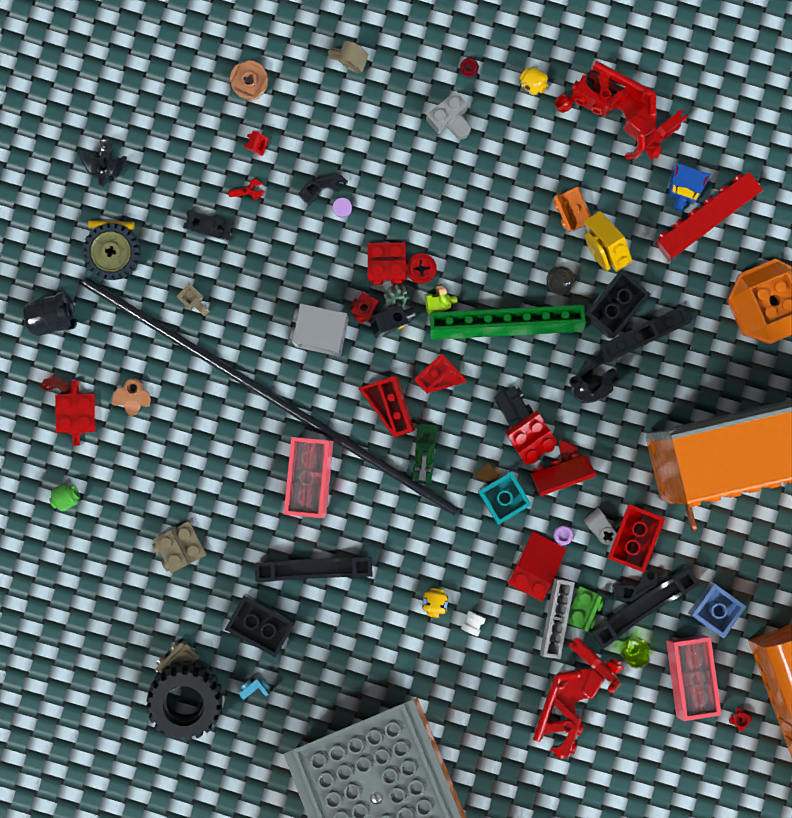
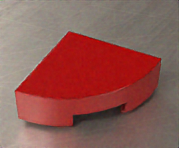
M562 439L560 440L559 452L562 459L568 461L570 460V455L576 454L578 447Z

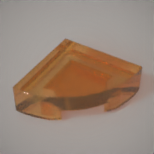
M489 462L473 474L483 481H493L500 478V475Z

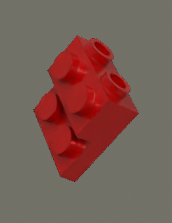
M405 242L367 243L368 282H372V285H383V282H391V285H401L402 281H406Z
M537 410L505 432L519 457L526 465L536 463L539 456L553 451L554 446L558 444Z

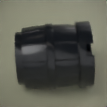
M65 291L54 296L40 297V299L31 301L24 306V320L32 335H52L62 330H72L77 327V318L73 319V313L76 310L70 295L65 294Z

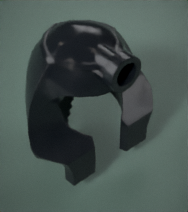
M601 355L585 360L577 375L569 380L572 395L581 403H594L603 399L613 391L612 385L618 381V373L613 368L601 376L602 381L595 382L593 380V369L606 362Z

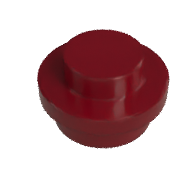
M466 58L461 62L460 72L465 77H473L478 73L479 65L475 59Z

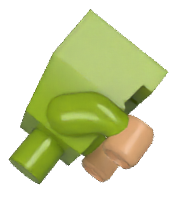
M442 285L436 286L435 295L430 293L424 294L427 313L430 315V313L444 312L450 309L451 304L457 303V296H449L446 288H443Z

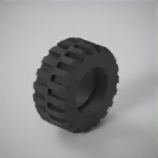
M184 661V664L180 665L179 662H175L172 664V667L166 666L162 669L161 673L158 672L151 683L146 700L147 713H150L149 720L151 723L155 722L154 728L158 732L163 730V735L168 738L170 735L175 736L174 740L179 741L180 737H184L185 741L192 740V736L199 738L203 736L204 731L208 733L212 729V725H215L218 721L223 701L221 684L217 683L218 678L216 675H211V670L207 667L204 669L200 668V663L196 662L195 665H190V661ZM177 687H191L202 696L203 706L193 714H180L172 710L166 700L167 694Z

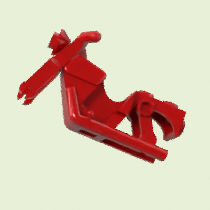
M596 61L592 69L599 72V75L591 71L587 78L594 82L595 92L586 84V75L583 74L581 80H576L571 89L574 92L571 100L604 118L615 109L623 111L626 118V124L623 129L637 141L634 151L626 153L625 159H636L645 151L651 161L653 158L657 159L662 151V148H660L661 142L680 129L681 122L686 120L687 114L680 117L683 110H679L656 129V93L652 89ZM609 78L612 79V80H614V81H616V82H618V83H620V84H622V85H624V86H626V87L623 88V87L617 85L616 83L610 81Z
M580 638L572 639L575 643H569V647L592 668L560 671L554 676L533 736L534 741L540 742L544 734L548 735L562 731L568 733L562 744L558 746L553 745L550 748V751L554 752L553 755L561 759L569 758L571 753L575 754L578 745L575 742L576 736H581L584 724L581 723L582 717L575 711L576 703L582 699H593L605 679L611 682L608 686V692L614 693L621 684V679L615 674L624 669V666L621 665L622 662L611 658L610 661L606 660L604 663ZM555 706L568 719L555 722L549 720L553 707Z

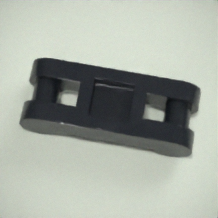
M192 210L187 211L186 216L188 217L183 225V229L230 242L231 229H234V222L204 215ZM195 219L200 220L199 226L193 225ZM219 226L224 227L223 233L218 232Z

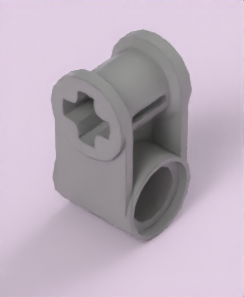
M597 508L585 517L583 521L601 543L611 545L617 533L605 515ZM605 531L607 533H612V535H610V541L607 539H603V537L605 536Z

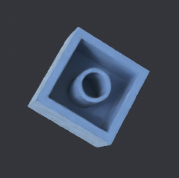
M709 582L688 614L718 636L725 638L746 606L716 584Z

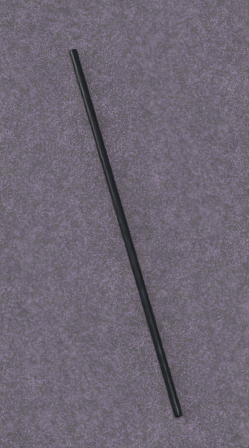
M85 277L81 285L435 505L453 516L457 513L459 507L417 481H412V478L91 279Z

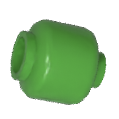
M64 483L52 489L49 501L53 508L66 511L78 504L80 494L75 485Z

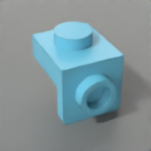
M258 677L253 682L250 680L245 682L241 686L242 690L239 695L244 700L259 688L265 696H268L270 694L269 688L271 687L264 678L261 680Z

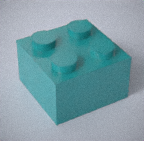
M512 471L477 491L498 525L531 506L530 501Z

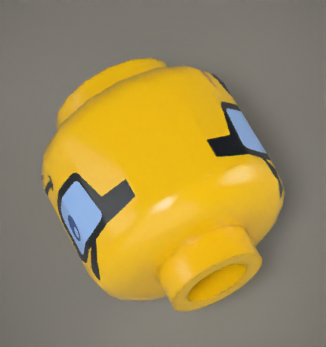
M430 588V591L424 593L422 609L428 612L427 616L439 618V614H445L447 611L449 597L445 594L444 590Z

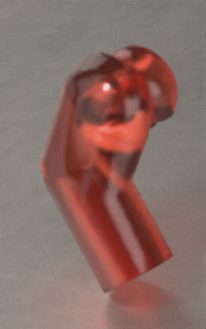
M57 376L46 378L40 384L43 391L58 388L65 394L71 388L70 385Z

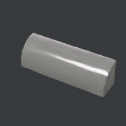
M554 578L540 656L561 659L575 582Z

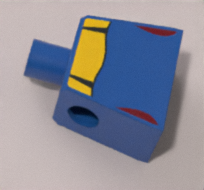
M675 163L671 170L668 197L676 199L673 209L684 212L686 203L693 205L698 200L711 174Z

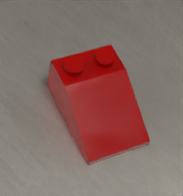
M532 531L506 582L543 602L567 549Z

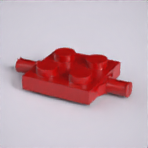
M71 381L70 393L55 395L56 433L71 434L72 446H80V434L96 432L95 394L79 392V381Z

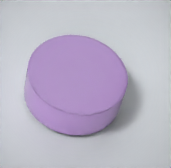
M346 198L337 199L333 204L335 215L340 218L349 216L352 211L351 202Z
M559 526L555 529L553 537L558 544L567 545L573 539V532L567 526Z

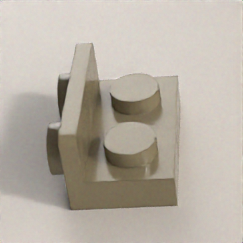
M185 640L181 643L177 641L169 649L171 651L168 657L163 655L156 662L158 667L155 671L161 673L164 667H172V664L175 662L183 665L184 661H190V665H193L201 656Z

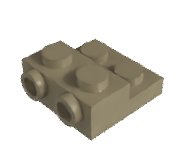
M190 521L153 539L155 541L152 544L157 554L161 553L164 559L161 563L166 572L170 571V573H173L207 555Z

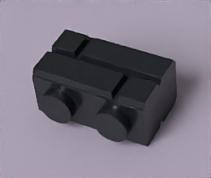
M515 386L493 398L510 428L533 413L529 404L525 405L522 399L525 397L520 388L516 389Z

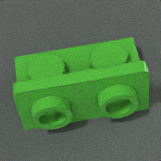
M578 586L570 605L567 623L588 632L589 628L592 629L596 622V618H594L596 611H600L603 605L602 596Z

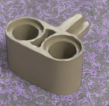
M344 41L342 49L331 48L328 51L329 59L338 60L350 71L363 73L369 54L358 44Z

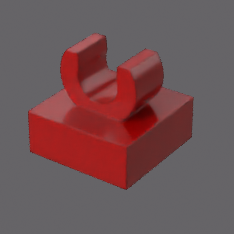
M252 131V134H247V137L250 139L248 144H244V147L256 155L263 156L269 138L258 131Z

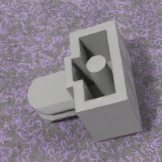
M457 91L453 92L426 115V121L438 135L448 128L457 139L462 140L467 138L471 131L470 124L462 116L467 111L468 104Z

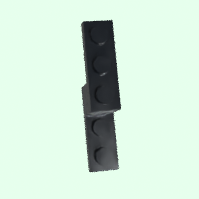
M680 306L599 345V348L606 362L609 363L689 324L690 321L683 307Z

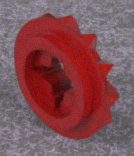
M419 253L409 259L406 271L408 277L414 283L424 284L434 278L437 266L431 256ZM420 261H422L423 267L430 268L424 270L423 277H421L419 271L413 270L419 267Z

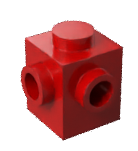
M361 292L359 298H354L350 309H352L351 314L354 315L353 319L362 324L364 321L369 323L379 301Z

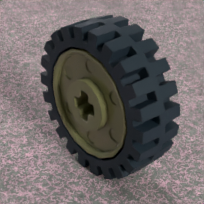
M106 223L95 227L86 236L82 253L84 262L93 274L106 280H119L126 278L136 270L142 254L141 245L130 229L120 224ZM109 249L116 250V254H112V256L108 254Z

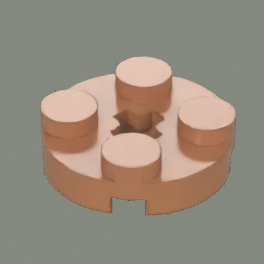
M248 60L237 64L231 71V87L240 98L257 100L265 93L268 87V75L261 64ZM250 76H253L252 79L254 82L247 85L246 81L244 80L245 77L249 78Z

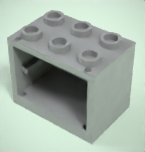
M300 304V308H296L294 315L296 327H292L290 339L295 347L341 357L349 321L347 313Z

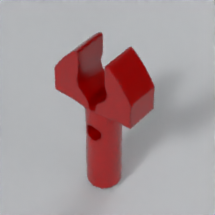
M252 179L248 187L229 190L228 195L229 197H237L249 194L253 197V200H257L264 195L265 191L255 192L253 189L256 186H263V183Z

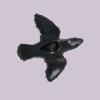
M107 138L100 141L102 151L100 159H93L83 151L78 152L89 174L99 175L97 184L100 187L105 186L109 176L118 178L127 160V156H122L119 161H113L111 154L112 142Z

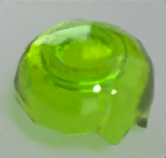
M640 637L628 638L621 647V657L628 666L635 669L643 668L650 661V647Z

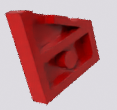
M443 354L438 356L414 379L426 394L467 381Z

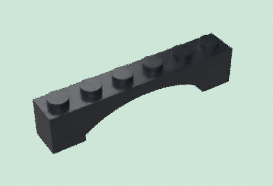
M372 556L255 562V582L312 578L373 577Z
M683 567L656 585L655 588L650 589L589 631L598 645L604 649L618 640L620 636L641 620L678 597L687 594L699 586L700 583L690 568Z

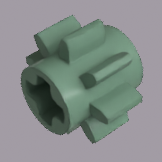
M398 284L390 286L387 289V293L384 294L389 307L392 305L395 308L398 306L403 307L406 304V300L409 299L405 287L400 288Z

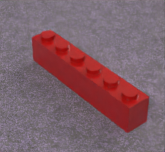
M750 172L746 175L739 174L733 179L734 184L730 187L727 184L717 191L719 193L718 196L715 198L710 196L703 202L704 206L701 209L694 208L688 213L689 218L685 221L681 218L672 225L674 227L672 231L668 233L665 230L658 236L659 240L655 245L668 261L672 260L763 191Z

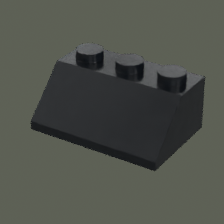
M621 269L586 311L585 315L607 338H615L650 296V293Z

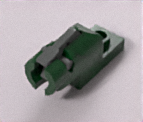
M418 424L412 481L419 482V480H423L427 483L432 481L436 425Z

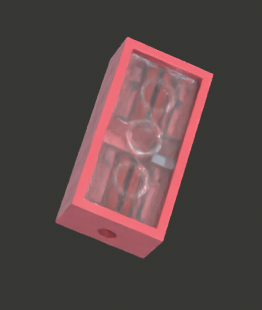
M291 437L284 507L285 515L326 518L334 441Z
M700 635L666 640L676 718L688 721L720 716L721 708L711 637Z

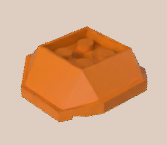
M773 259L738 274L727 302L743 336L766 344H772L792 335L791 266ZM771 296L776 299V306L770 304L769 299Z

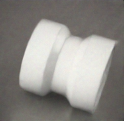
M468 611L466 615L467 620L462 624L461 629L472 635L479 636L480 626L484 624L486 618Z

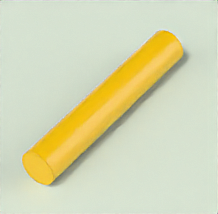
M88 221L89 228H95L106 223H115L134 230V222Z

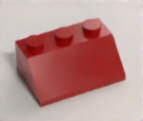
M579 452L570 455V460L563 462L562 459L551 462V467L545 468L543 465L534 468V473H531L530 476L537 495L543 496L596 477V472L587 455H581Z
M628 504L608 559L644 573L665 518Z

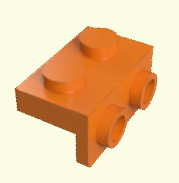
M576 187L561 195L554 196V206L563 218L561 223L564 229L570 232L584 227V221L591 217V214L580 188Z

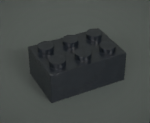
M244 594L225 630L276 658L296 621L252 596Z

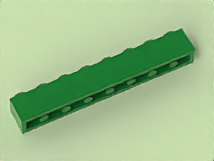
M584 305L434 312L430 313L431 340L583 332L586 324Z

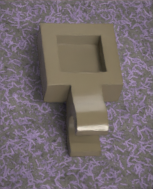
M190 283L176 296L190 311L195 307L204 316L210 312L200 302L204 297Z

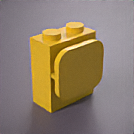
M601 211L584 221L588 231L584 236L590 253L606 272L610 270V266L617 272L633 262L625 237Z

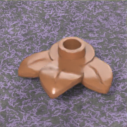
M135 378L127 380L124 387L117 389L112 399V404L115 406L124 404V408L130 417L136 415L141 406L150 407L151 403L150 394L143 389L141 381ZM135 384L137 390L132 392L131 386Z

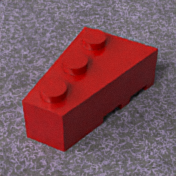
M398 376L358 388L393 437L415 431Z

